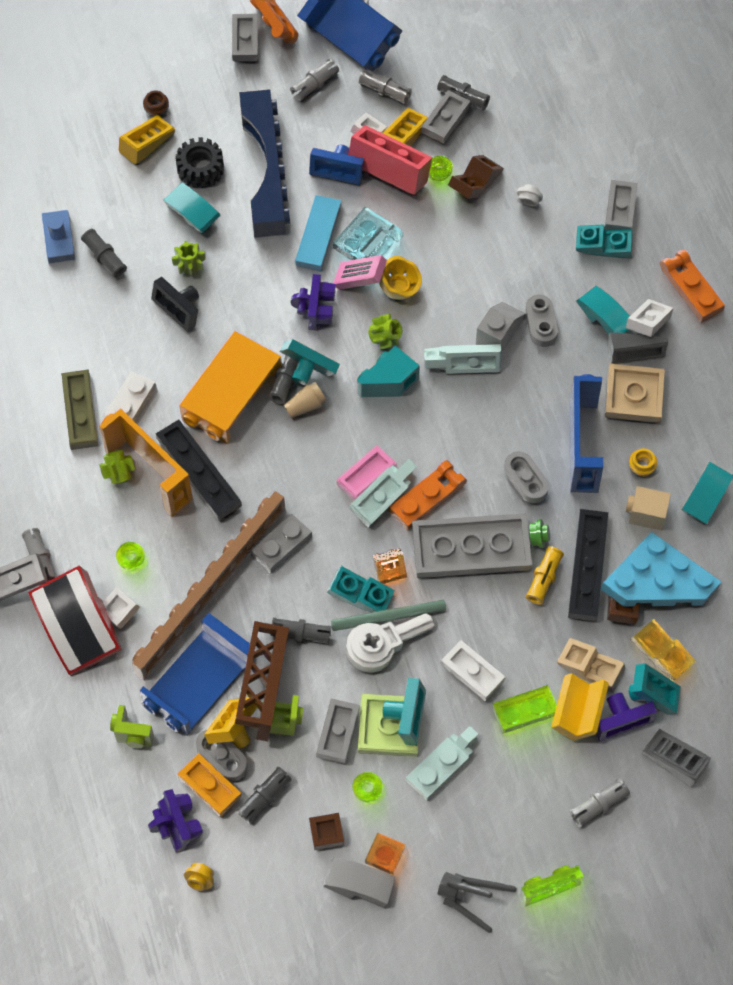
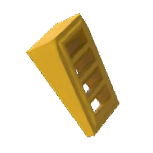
M407 108L383 134L411 147L421 134L422 125L428 117ZM407 120H409V121L415 123L416 125H413V124L407 122Z
M156 115L120 136L118 150L124 157L136 165L175 133V128ZM156 127L161 132L158 133L153 128Z

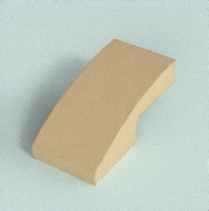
M569 638L557 661L559 666L590 683L603 679L609 682L607 690L614 692L626 668L624 662L602 655L597 652L596 647Z

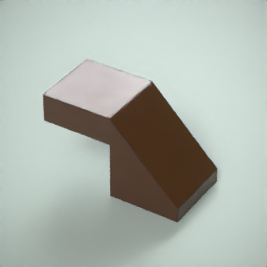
M484 155L473 156L464 174L452 176L448 186L468 199L477 198L496 180L504 168Z

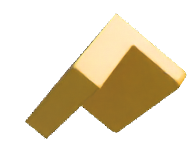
M573 673L565 675L551 728L572 741L595 735L598 730L609 682L603 679L589 684Z

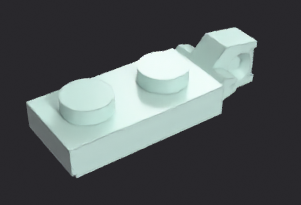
M501 344L442 346L425 349V368H439L440 370H446V374L500 372Z
M408 459L399 469L394 465L390 468L388 467L348 508L369 527L408 488L411 482L406 477L417 466Z
M469 726L459 737L455 734H452L449 738L447 737L406 777V782L428 801L469 762V757L473 754L470 747L478 741L477 736L479 734Z

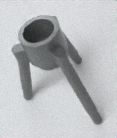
M445 872L437 893L438 896L445 898L443 904L454 908L486 932H492V928L457 903L456 900L463 901L466 892L488 898L492 897V892L471 885L515 892L517 890L516 887L465 877L457 873L453 875Z

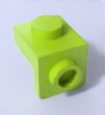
M293 695L292 704L275 703L270 733L294 736L295 725H301L303 717V707L298 706L299 696Z
M119 705L117 714H112L110 731L114 732L116 741L126 743L127 746L138 749L144 746H152L154 739L152 726L127 722L128 714L125 705Z

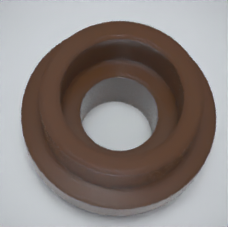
M150 91L143 100V108L150 115H161L168 110L169 100L161 91Z

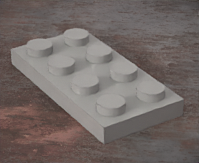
M526 513L412 521L417 578L532 570Z

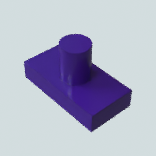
M622 692L611 695L606 701L613 716L600 720L596 736L599 742L653 723L657 714L653 701L630 709Z

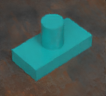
M294 339L285 341L279 351L299 362L292 379L302 385L308 383L313 370L328 377L336 374L340 366L336 361Z
M646 663L637 664L634 681L629 686L628 691L631 700H645L648 703L653 701L654 706L665 714H677L681 686Z
M408 678L404 702L385 701L383 705L384 719L401 720L398 734L405 745L417 746L426 696V689L419 678Z

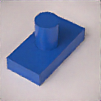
M342 144L337 145L334 152L313 148L310 153L309 174L360 185L363 178L364 158L348 155L349 148Z

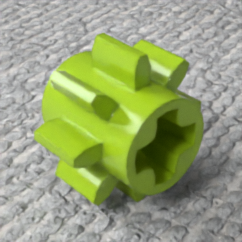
M184 241L179 247H174L176 256L172 257L173 266H178L179 274L186 273L193 276V273L197 272L198 269L203 270L202 261L206 260L205 251L199 250V243L193 244Z
M391 314L381 315L372 319L373 324L370 325L368 334L374 344L380 343V349L391 348L399 344L398 339L401 338L403 330L401 323L397 319L391 320Z
M123 450L105 454L103 456L105 463L99 464L103 478H110L111 484L129 480L131 478L130 471L136 469L131 455L125 456Z

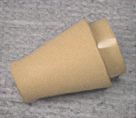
M316 382L311 385L307 383L291 400L284 404V407L293 419L298 415L321 408V404L327 400Z

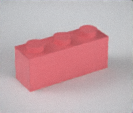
M366 125L351 136L348 155L364 158L363 171L413 195L427 184L432 162L431 156Z

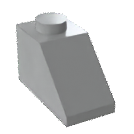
M504 302L491 307L477 327L476 345L501 344L502 354L526 317V313Z

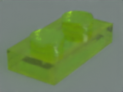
M548 685L492 703V709L502 734L554 717L557 707Z
M565 865L555 869L552 872L553 875L541 879V876H536L525 881L520 891V898L524 907L581 885L583 874L579 865L572 868L569 865Z

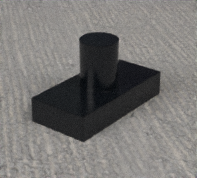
M162 276L156 279L153 283L151 300L186 332L194 329L198 309L192 303L199 299L196 288L190 285L179 292Z

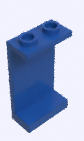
M308 0L297 15L362 66L373 72L382 65L385 55L390 48L398 43L400 34L403 31L362 0Z
M583 374L573 378L570 397V492L598 493L603 472V457H580V408L597 409L602 386V377H596L591 374Z
M210 613L201 621L203 631L150 690L144 686L140 689L143 701L141 703L142 706L151 714L155 715L158 713L164 717V722L173 731L178 732L181 730L187 736L245 670L250 646L248 641Z

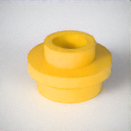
M638 449L631 454L629 467L633 473L639 476H648L656 470L657 458L649 449ZM644 461L647 463V466L639 465L638 462Z
M193 863L191 867L186 869L184 878L192 889L202 891L213 886L214 872L210 867L202 863Z

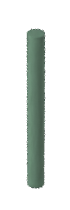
M443 599L331 620L332 631L355 628L365 623L377 624L420 616L425 613L446 611V604Z

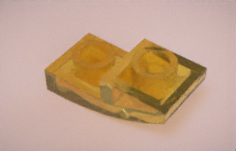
M654 619L630 639L656 667L672 680H675L696 662L677 639L673 641Z

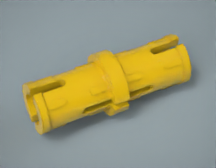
M551 546L547 547L540 566L534 570V580L525 596L529 602L536 605L543 604L550 584H553L557 576L555 573L564 556L560 549Z

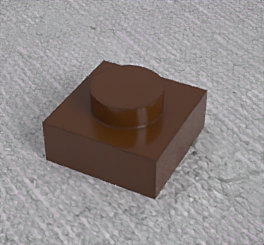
M608 596L607 620L636 625L639 618V603H636L635 606H623Z
M339 813L309 818L314 850L344 845Z

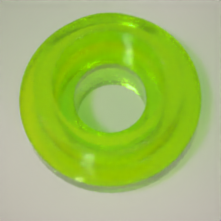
M444 156L432 157L429 176L435 181L446 180L452 173V162Z
M125 542L116 551L117 563L124 569H136L144 562V550L135 542ZM129 554H134L136 556L134 559L131 560L126 559V556Z
M363 772L356 776L353 781V793L360 801H375L382 793V781L372 772ZM365 784H370V785H372V787H373L372 791H370V792H365V791H363V790H362L363 785H365Z

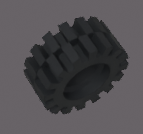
M198 137V142H195L194 138L189 139V145L186 141L182 143V148H178L175 156L177 173L180 180H184V184L187 186L192 182V188H197V185L201 184V189L206 188L205 183H209L210 186L214 185V179L218 182L221 179L220 175L224 173L223 154L218 144L215 142L212 145V140L208 138L206 142H203V137ZM198 158H205L210 161L207 166L202 168L190 165L191 161Z

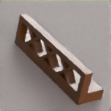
M254 621L235 724L258 728L256 740L268 742L289 627ZM258 632L273 634L275 639L273 642L264 645L257 637ZM264 655L270 662V665L260 670L253 660ZM259 679L266 688L255 695L248 684ZM255 704L261 712L260 718L243 715V710Z

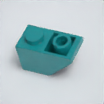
M394 346L389 352H383L373 367L361 372L357 379V394L360 397H400L419 380L420 365L397 346Z

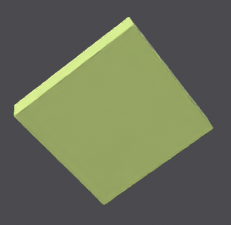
M362 694L358 753L417 757L418 743L417 746L405 745L398 734L401 720L383 718L384 702H404L405 696Z

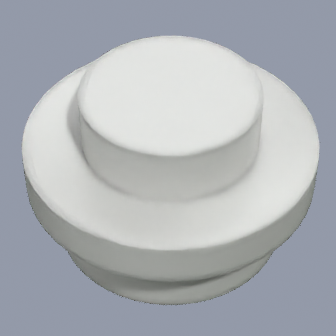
M526 184L517 190V200L523 205L536 207L543 199V194L534 185Z

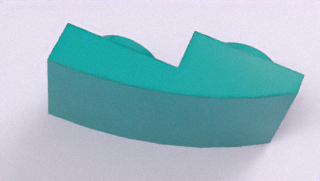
M183 182L163 199L169 208L181 215L187 224L200 233H203L221 216L212 205Z
M604 224L577 226L576 251L603 257H632L633 231L632 229L605 230Z
M598 286L593 287L576 300L590 321L598 320L608 335L609 333H625L629 330L626 328V324L630 315L614 298Z
M709 462L681 510L707 524L730 485L733 475Z
M341 565L326 593L352 606L372 613L386 610L395 590L372 577L365 579Z

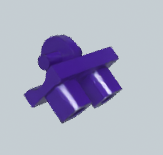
M313 274L310 295L308 294V289L300 288L299 293L291 296L290 303L294 308H297V314L304 315L305 310H308V330L316 331L317 324H332L333 306L320 305V301L334 302L336 285L334 283L321 282V275Z
M173 789L163 792L164 797L158 801V808L152 811L154 820L148 824V828L151 833L160 832L163 840L170 837L176 853L183 851L188 843L199 839L203 830L197 819L185 822L182 814L190 813L193 808L189 794L175 795Z

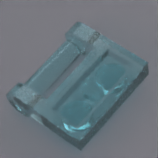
M364 207L333 242V249L350 260L383 256L394 242H399L403 237V232L391 222ZM381 231L386 234L368 256L363 254L365 249Z

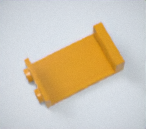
M234 331L180 403V413L184 423L192 428L198 427L215 441L221 440L228 444L231 440L229 429L268 376L272 375L275 377L276 370L281 368L282 365L281 356Z
M121 408L103 419L99 428L105 452H113L127 442L163 477L165 481L160 484L164 510L171 517L193 500L189 474Z

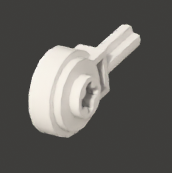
M425 613L395 627L391 621L381 626L373 623L358 625L347 637L345 648L347 659L353 667L362 672L373 673L381 671L389 665L393 654L402 649L404 641L434 628L433 619Z

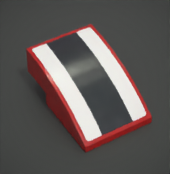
M80 565L28 592L44 630L70 676L122 650L103 601L97 596L88 572Z

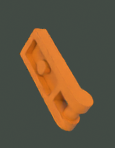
M250 0V3L262 12L263 21L272 27L271 34L273 37L282 39L288 44H294L297 41V30L275 0Z
M686 250L677 252L672 259L666 258L660 261L661 270L700 322L724 311L725 304L693 264ZM681 266L684 271L678 273L676 268Z
M448 460L442 462L433 473L389 506V512L407 531L412 528V521L424 519L466 484L467 479L461 473L457 474L453 470L454 466ZM444 478H446L450 482L446 486H444L440 482Z

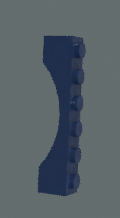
M270 89L239 92L243 130L251 135L260 146L267 163L264 180L258 192L250 201L254 238L286 235L285 224H290L289 208H283V202H288L287 188L286 186H281L280 181L285 180L284 164L278 163V158H283L281 142H276V137L280 136L279 121H274L273 115H278L277 100H271Z

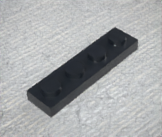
M179 419L155 433L156 439L168 455L189 474L190 484L218 521L242 506L239 497Z
M580 509L568 618L597 621L609 512Z

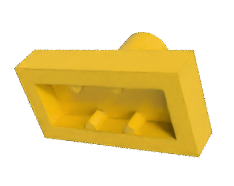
M239 698L229 700L204 733L208 744L231 741L239 749L250 743L251 740L244 725L235 724ZM252 704L243 710V715L252 716L257 709L256 705Z

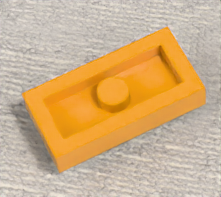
M199 753L177 774L178 778L220 818L242 797L241 792Z

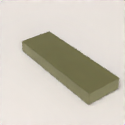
M89 369L61 373L70 449L98 446Z

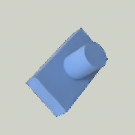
M68 210L42 213L48 263L75 260Z

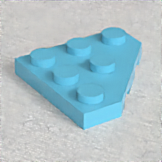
M651 532L603 582L601 590L623 606H635L636 603H652V606H675L676 603L691 602L692 606H701L716 592L721 581Z

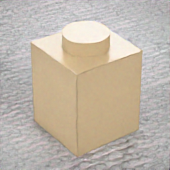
M637 486L635 496L629 495L625 512L631 513L629 524L662 531L671 493Z

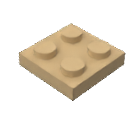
M609 364L605 417L660 423L662 418L665 369Z

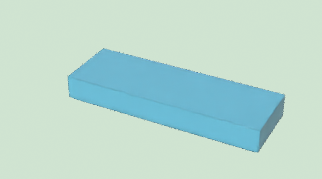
M315 195L295 259V266L318 271L322 270L340 212L341 200Z

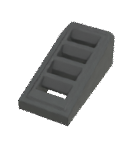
M609 333L608 351L611 364L659 358L666 355L667 337Z
M661 729L656 732L642 752V754L690 787L694 786L711 760L703 752ZM661 740L667 743L660 753L654 751ZM672 747L676 751L672 755V757L668 759L665 757V755ZM683 754L686 758L681 765L675 763L679 756ZM690 761H693L696 764L692 770L686 769Z

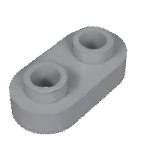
M534 295L527 300L525 308L530 338L537 346L548 347L556 341L558 334L553 303L544 295ZM536 305H542L544 307L537 308ZM541 328H547L548 331L544 332V331H541L540 329H541Z
M520 451L509 454L505 460L504 471L518 493L529 503L543 501L548 494V481L532 458ZM521 467L523 470L518 472L515 471L513 468ZM535 488L538 492L531 493L529 489Z
M207 730L202 731L196 739L197 752L228 781L241 779L247 771L245 755L231 741L214 743L217 745V748L212 751L206 749L209 744L204 733ZM234 763L238 767L236 770L230 771L227 769V766Z

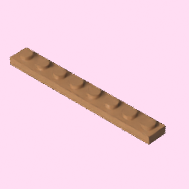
M275 491L270 498H264L258 507L256 515L252 519L248 518L243 523L240 529L241 533L236 539H231L227 542L221 557L208 565L205 576L199 583L195 582L188 590L187 598L182 604L178 603L173 607L167 622L163 626L159 625L152 633L151 641L145 648L141 647L135 653L132 659L135 675L142 680L147 678L251 552V549L256 546L284 512V496Z

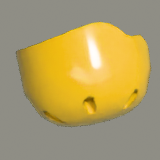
M393 256L387 259L379 283L385 295L395 300H408L412 298L422 284V276L415 263L401 256Z

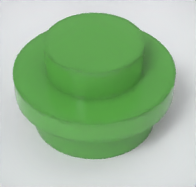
M539 519L536 523H530V540L532 546L545 548L546 542L550 541V529L548 524L544 525L543 520Z

